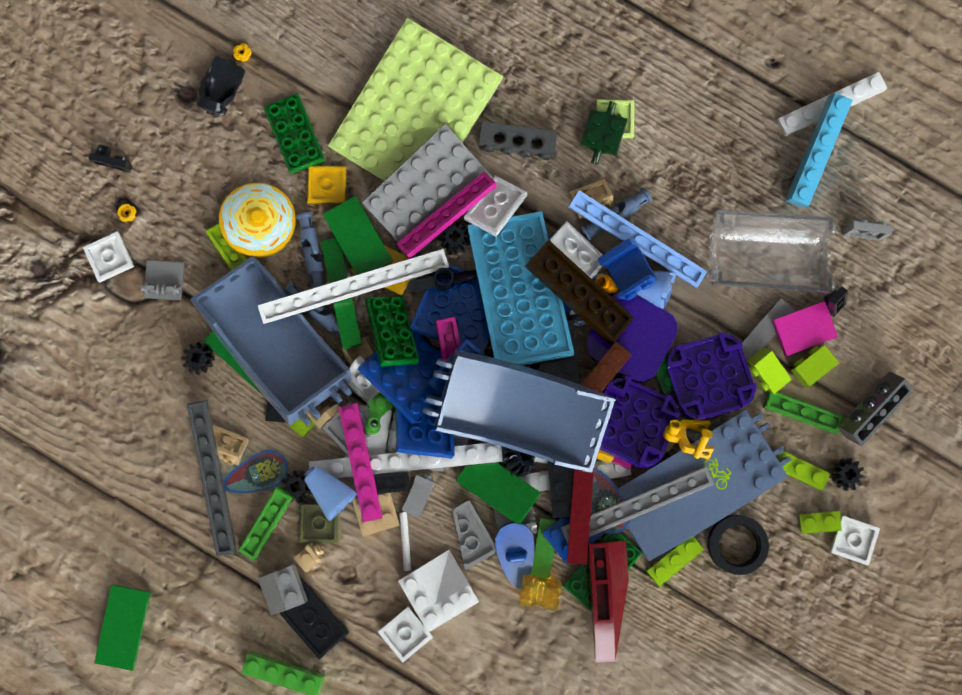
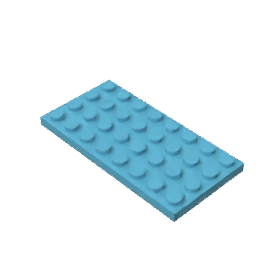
M542 211L511 217L497 237L473 224L467 225L494 358L522 366L574 356L563 301L524 267L548 241Z

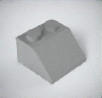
M295 564L258 578L271 615L308 602Z

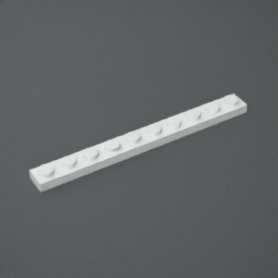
M444 249L270 301L258 305L263 324L429 274L437 271L439 268H448L449 265Z
M482 443L454 446L455 456L452 459L396 452L370 455L373 473L384 474L502 462L503 457L502 446ZM349 457L309 462V469L311 467H320L337 479L353 477Z

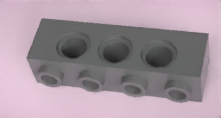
M482 121L479 148H482L485 152H494L496 150L501 151L505 155L517 153L525 158L538 156L541 160H550V158H554L557 132ZM496 136H502L504 138V141L498 143L494 140V138ZM519 138L523 141V143L521 145H515L513 143V140ZM534 141H538L542 146L534 148L531 144Z
M888 372L842 421L838 428L846 439L862 447L913 392V389L905 378Z

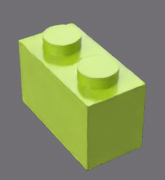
M825 345L820 347L814 346L808 351L809 356L805 359L801 357L793 363L795 367L791 369V372L804 388L810 387L839 364L838 360Z
M762 347L746 360L750 373L755 378H758L760 381L758 385L765 392L769 391L775 394L792 380L772 350Z

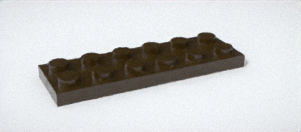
M550 240L524 266L610 345L617 341L634 319L629 312Z

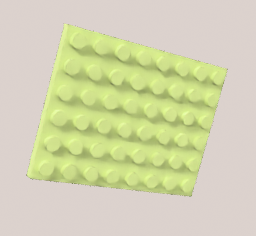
M407 18L328 147L384 181L443 124H446L463 143L501 83L503 76Z

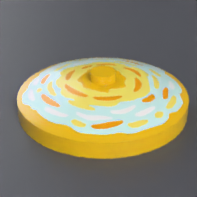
M250 183L242 185L225 198L220 208L219 227L224 240L233 250L247 257L263 258L278 253L290 242L295 231L296 216L291 201L281 190L269 184Z

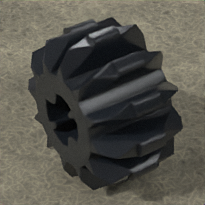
M453 222V227L449 226L446 228L447 230L441 232L443 235L439 236V241H444L441 244L442 248L448 246L446 249L448 253L453 248L454 254H457V248L464 252L463 245H470L466 241L470 238L469 234H466L468 233V228L462 229L463 223L456 227V222ZM453 234H457V237L460 236V238H457V241L450 239L453 237Z
M196 342L195 346L189 344L190 351L187 349L183 350L187 356L181 357L182 360L186 361L183 367H189L188 372L190 373L195 370L197 375H200L201 370L207 373L206 366L213 367L209 361L215 360V357L210 356L214 351L208 349L207 344L201 345L200 342ZM197 354L202 356L199 358L200 362L195 361L197 359Z
M507 448L502 455L504 458L502 463L507 466L505 470L509 469L510 474H515L517 477L529 474L536 465L534 456Z
M847 458L846 461L840 459V464L834 463L833 465L837 470H831V474L836 475L831 480L833 482L838 481L836 487L840 488L843 486L844 491H848L849 487L851 490H856V485H862L859 478H865V475H860L864 468H858L860 462H853L852 458ZM845 472L851 473V476H845Z
M294 470L293 477L289 473L286 474L288 481L281 480V483L286 484V487L281 488L294 496L291 503L295 497L297 503H301V497L306 501L308 497L305 493L312 494L303 479L304 471H301L298 476V472ZM299 482L301 490H296L295 492L293 484H297Z

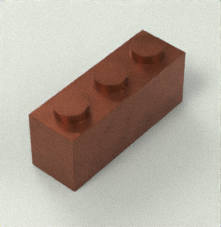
M615 342L581 385L602 393L632 356L631 353Z

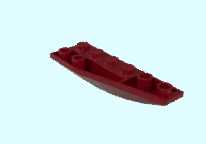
M626 540L588 543L587 560L595 663L614 662L616 660L629 582Z

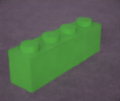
M254 651L247 654L241 672L242 674L307 695H319L325 678V674Z

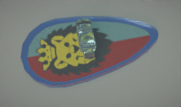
M266 450L253 455L226 476L223 481L225 491L252 493L275 488L282 484V479L285 480L287 478L286 474L289 471L288 462L278 451Z
M594 468L592 514L626 500L611 479L596 468ZM630 520L603 532L608 534L620 533L627 528Z

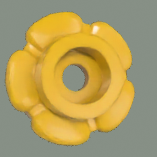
M245 43L236 45L233 49V56L236 60L244 62L251 56V49Z
M123 204L119 207L117 214L121 221L131 222L135 219L136 209L134 206H130V204Z

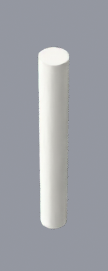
M401 512L399 513L403 566L404 571H412L407 513Z

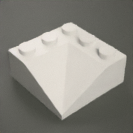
M450 549L398 580L428 633L479 602L477 595Z

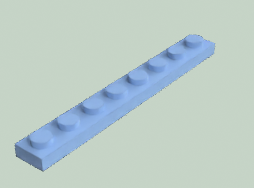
M580 190L577 191L568 208L622 242L628 238L636 240L644 256L666 270L675 273L677 277L695 288H698L707 273L706 270Z

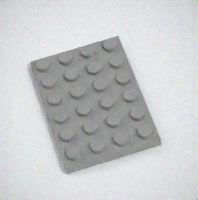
M443 124L361 203L392 237L399 242L482 172L485 171L492 179L494 178L449 127ZM430 241V242H429L426 246H424L420 251H418L415 255H413L412 258H415V257H416L423 249H425L432 241Z

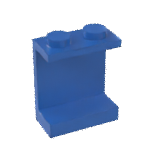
M628 238L597 259L601 266L607 267L620 291L617 294L619 299L631 300L637 296V292L650 288L653 285L652 283L657 280L636 240Z

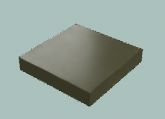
M300 503L299 542L339 543L340 513L329 521L318 504Z

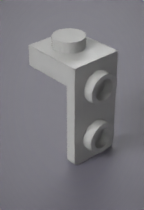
M424 473L421 476L416 475L402 511L417 518L420 517L435 485L432 482V477Z

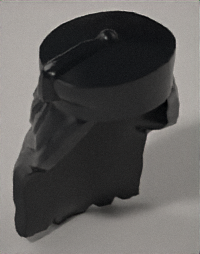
M215 56L200 82V97L196 105L205 110L207 114L224 116L228 110L225 107L236 96V92L243 80L245 69L230 59L226 60L225 58L221 59L220 56Z

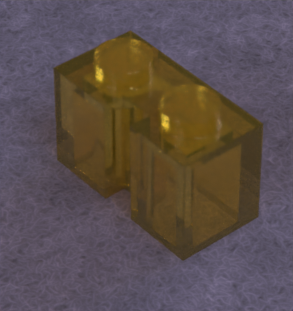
M532 574L523 575L519 605L530 607L537 605L542 606L543 609L558 611L561 581L551 577L544 579Z

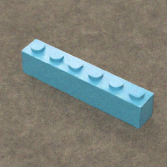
M836 92L827 97L786 196V202L800 208L810 205L853 101L852 99Z

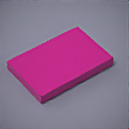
M825 301L772 320L784 356H789L838 337Z

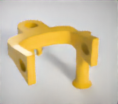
M682 419L680 422L678 420H671L663 432V436L667 441L679 443V447L684 453L693 454L696 459L702 457L709 460L714 450V446H706L709 438L713 437V433L708 430L710 421ZM686 428L702 433L697 446L689 443Z

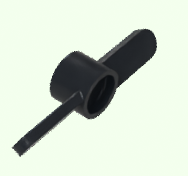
M443 267L439 268L434 276L410 280L407 287L412 292L432 288L446 291L452 287V284L477 280L478 277L476 270L452 273L450 269ZM446 275L450 278V282L442 284L437 281V277Z

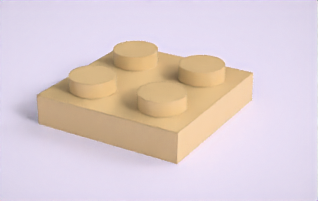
M391 493L378 494L383 518L363 522L358 498L352 500L362 537L400 526Z

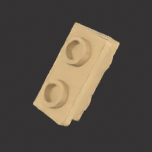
M605 179L569 192L571 200L577 191L580 190L608 209L614 206L613 195ZM577 213L579 219L584 218L583 216Z
M213 425L219 459H222L229 465L235 464L239 466L240 458L249 439Z

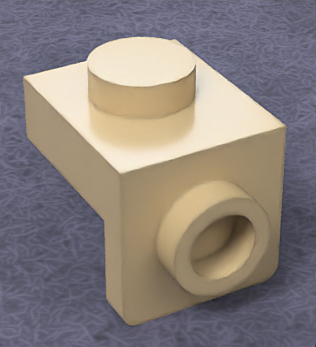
M368 336L361 339L362 346L342 349L344 357L350 365L359 356L366 360L376 352Z

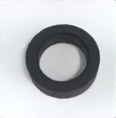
M731 515L721 519L712 527L708 535L707 549L712 561L720 569L735 575H745L756 571L765 562L769 551V541L765 530L757 521L746 516ZM737 525L749 529L756 540L754 555L750 560L742 564L728 562L721 554L719 546L722 534L728 528Z

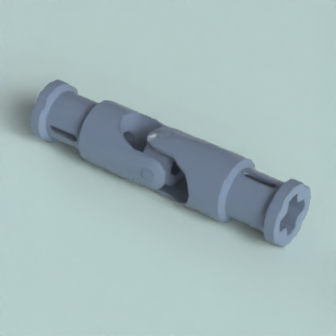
M643 187L640 189V192L633 196H628L611 207L610 210L625 219L638 211L639 207L645 203H650L652 198L646 188ZM592 222L585 227H580L581 233L588 241L598 233L605 232V230Z
M306 212L296 215V218L299 220L300 225L299 235L306 271L310 276V289L326 285V283H324L322 273L324 268L317 232L312 222L313 214Z
M293 281L283 290L287 296L303 292ZM321 306L305 311V313L310 315L328 331H333L340 337L336 314L331 310Z

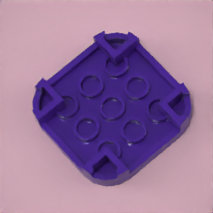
M620 292L611 297L634 317L616 341L632 355L618 373L631 377V381L636 383L646 382L656 375L675 340L678 331L677 322L668 311L638 296L631 300L619 299L617 294ZM592 329L587 339V351L591 359L599 363L613 345H610Z
M718 333V335L684 345L680 344L671 351L666 362L667 372L678 406L682 414L692 420L709 419L740 410L749 405L754 399L756 383L753 382L740 340L726 333Z
M631 377L616 378L608 384L603 393L614 397L615 402L600 450L637 467H652L665 454L664 452L669 441L664 438L663 432L671 420L679 419L680 411H678V406L674 402V398L669 394L665 396L631 381Z

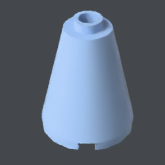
M653 271L657 280L652 283L653 285L650 288L640 290L636 294L640 298L664 309L672 292V284L670 283H674L675 273Z
M311 467L304 474L306 476L304 481L329 521L336 517L357 496L355 490L320 467Z

